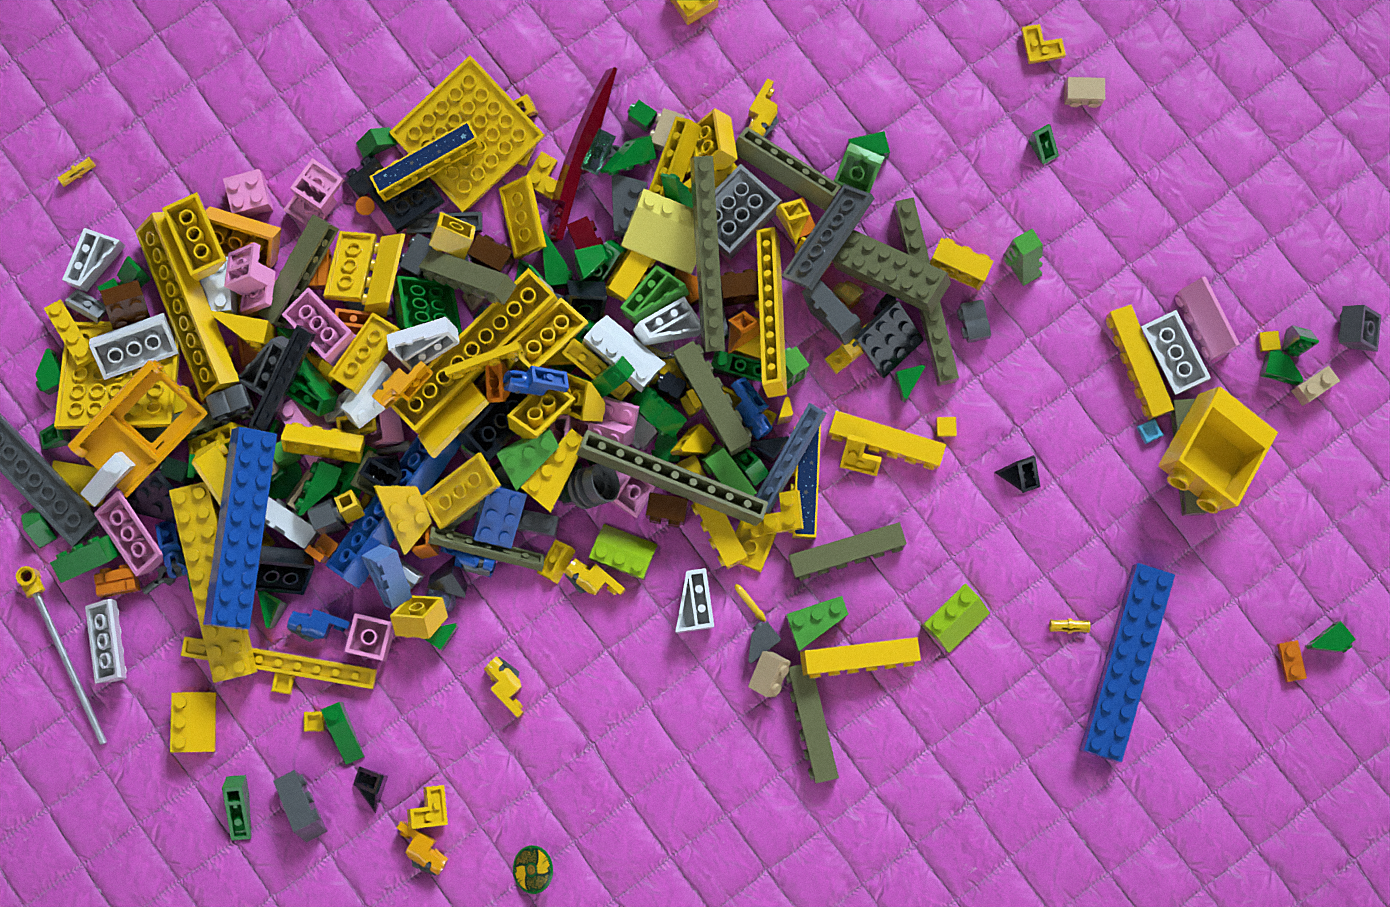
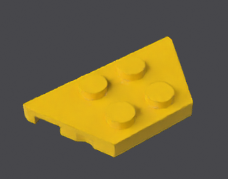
M375 485L373 486L400 550L405 555L432 523L431 517L417 486Z

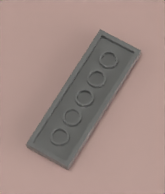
M844 184L781 276L789 282L812 291L875 199L873 195Z

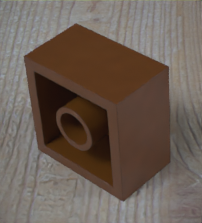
M478 234L467 252L471 263L508 275L515 263L513 254L510 251L511 248L502 243L501 245L495 243V240L486 234L484 236Z
M746 269L742 273L735 274V272L730 271L720 275L724 307L749 304L759 300L758 271Z
M138 280L100 291L113 331L150 318Z
M650 492L645 514L646 518L649 519L650 523L661 524L662 521L668 522V526L680 528V525L685 524L688 499Z

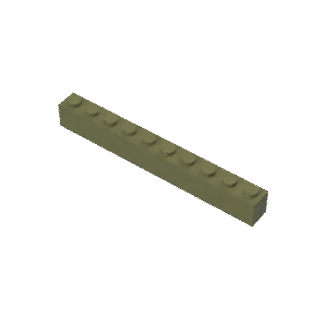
M695 156L690 159L701 345L704 352L725 351L713 156Z
M914 197L895 201L893 210L904 253L930 264ZM940 301L932 314L918 308L937 386L956 383L959 375Z
M586 430L576 453L580 457L754 526H757L763 520L766 512L767 501L589 430Z

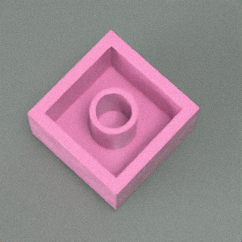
M260 169L223 178L231 213L250 217L273 210L265 176Z
M355 613L345 652L386 662L394 634L392 622Z

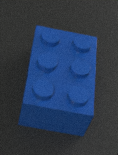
M500 482L501 486L480 501L471 533L476 541L512 548L527 493L521 487L516 491L512 484Z

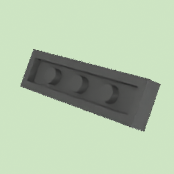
M482 212L445 213L476 226L475 232H483ZM440 213L426 214L407 227V234H432Z

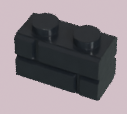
M667 372L665 375L661 374L656 383L659 394L662 397L669 398V401L676 405L680 403V399L686 393V381L679 377L676 378L670 372Z

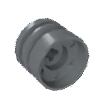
M598 463L575 470L568 478L569 495L574 504L581 509H590L598 505L610 503L619 494L620 484L615 470Z

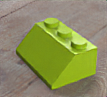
M604 524L596 538L589 559L644 581L658 544Z
M965 583L922 626L950 653L990 612L980 597Z

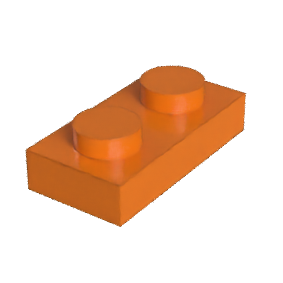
M1298 640L1277 644L1285 682L1307 679Z

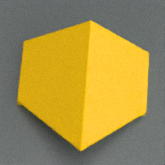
M801 199L779 204L776 210L778 219L795 245L810 215L809 210Z

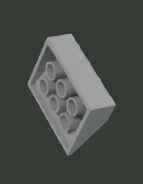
M741 164L715 189L719 251L731 260L756 235V230L762 229L776 215L777 206L782 204V200Z

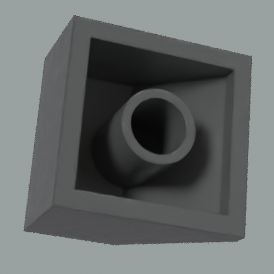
M1365 305L1343 306L1342 313L1340 314L1339 343L1347 348L1378 352L1381 315Z

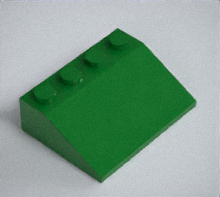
M396 277L392 294L399 329L404 330L447 317L458 329V335L462 333L455 291L448 284L442 285L434 279L430 281L425 278Z

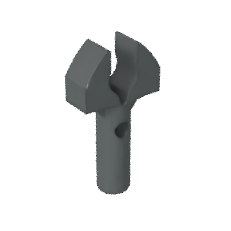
M161 566L157 569L158 577L143 587L142 592L148 594L162 583L170 586L175 582L176 578H164L167 569L165 566Z

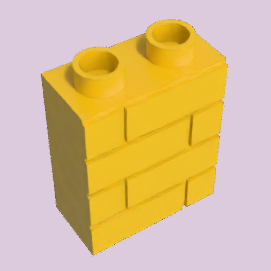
M1219 386L1198 394L1158 467L1169 474L1167 481L1170 485L1179 490H1189L1198 497L1196 503L1202 510L1215 514L1218 511L1238 507L1278 432Z

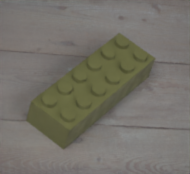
M856 230L851 232L832 260L836 270L932 314L951 284L947 272Z
M691 341L673 351L674 361L690 389H694L702 404V410L725 450L732 457L750 447L752 435L747 427L743 428L742 417L737 410H733V402L728 393H723V384L719 377H714V369L709 360H704L702 347L700 344L696 345L694 341Z

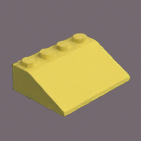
M643 189L638 196L621 246L692 274L696 265L693 208Z

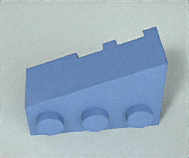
M380 544L361 555L385 606L394 609L412 598L411 588L406 580L397 550Z

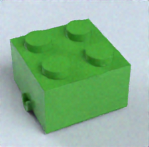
M850 143L834 182L842 187L845 184L870 193L885 157Z

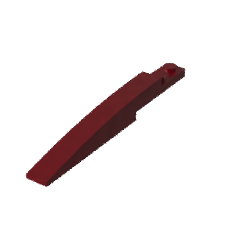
M616 67L606 70L581 118L564 160L551 201L558 205L554 209V220L548 230L549 238L554 243L563 240L580 176L589 173L616 76Z

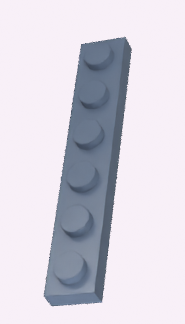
M809 403L756 495L757 498L768 502L767 513L771 512L779 498V493L783 491L827 414L814 404Z

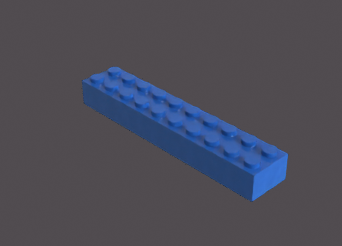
M236 427L231 430L203 625L239 630L250 629L277 439L276 433L244 427Z
M417 435L399 460L403 477L397 486H417L422 496L433 487L436 479L445 470L446 465L455 456L462 443L455 437L436 458H433L429 455ZM377 494L374 495L364 509L365 516L357 519L325 564V566L358 589L369 575L361 555L380 544L389 547L395 539Z
M1141 563L1132 565L1079 749L1080 751L1117 763L1123 761L1175 574Z

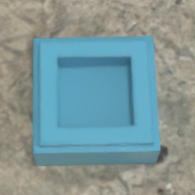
M1155 418L1137 427L1145 444L1163 436Z

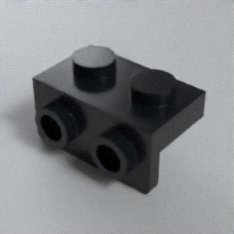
M366 156L360 161V166L356 169L351 168L345 174V182L349 184L359 198L368 193L367 190L374 186L369 176L384 168L374 156Z

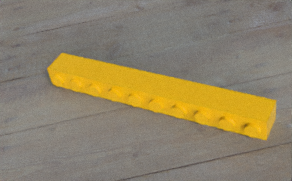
M775 227L756 230L762 385L768 398L787 395L780 239Z

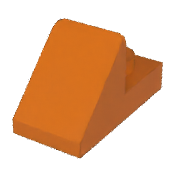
M323 534L315 545H308L305 552L318 562L327 563L337 549L338 543L326 534Z

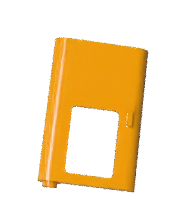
M148 360L68 444V447L76 455L87 459L98 470L115 453L123 452L136 465L116 485L126 498L208 414L195 399L162 370L164 367L157 360ZM161 380L187 404V408L153 443H150L124 419V416L157 381Z

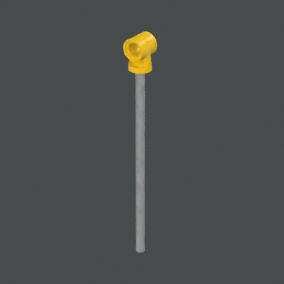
M21 567L16 572V580L21 584L26 598H34L100 745L107 743V739L41 596L45 588L41 581L40 572L32 567ZM31 572L32 578L26 582L25 575Z

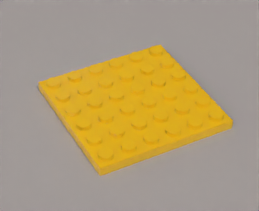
M471 55L389 131L396 141L409 153L421 148L427 142L435 140L443 133L451 131L459 124L469 121L483 147L430 176L462 212H467L546 137Z
M167 320L179 354L159 360L158 362L164 367L162 370L177 383L180 344L171 321ZM110 321L98 323L75 322L88 345L89 339L113 331ZM64 343L54 427L56 429H83L142 367L104 380L96 360L79 368ZM159 380L127 412L124 419L133 428L169 427L174 420L176 393L163 381Z

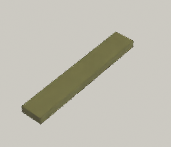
M431 526L428 540L430 544L542 572L544 554L513 546L512 548L480 542L474 540L473 536Z

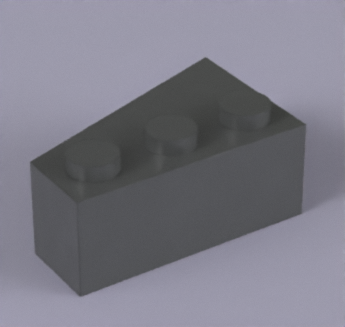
M616 174L611 175L614 236L623 239L638 196L643 189L648 190V182Z
M821 279L818 280L812 291L809 289L802 291L810 313L844 345L849 343L862 330L859 317L856 314H852L847 306L832 293Z
M284 336L271 339L257 354V357L238 375L239 383L263 396L289 339Z
M333 495L321 498L307 512L314 531L320 535L326 534L331 536L347 529L345 526L347 522L340 514Z
M293 770L273 781L292 830L297 836L307 843L328 832L315 806L313 795L306 787L308 783L303 774L300 775L297 771Z

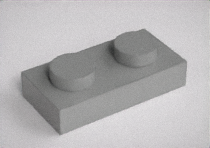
M78 289L65 300L66 306L97 323L107 314L105 305Z

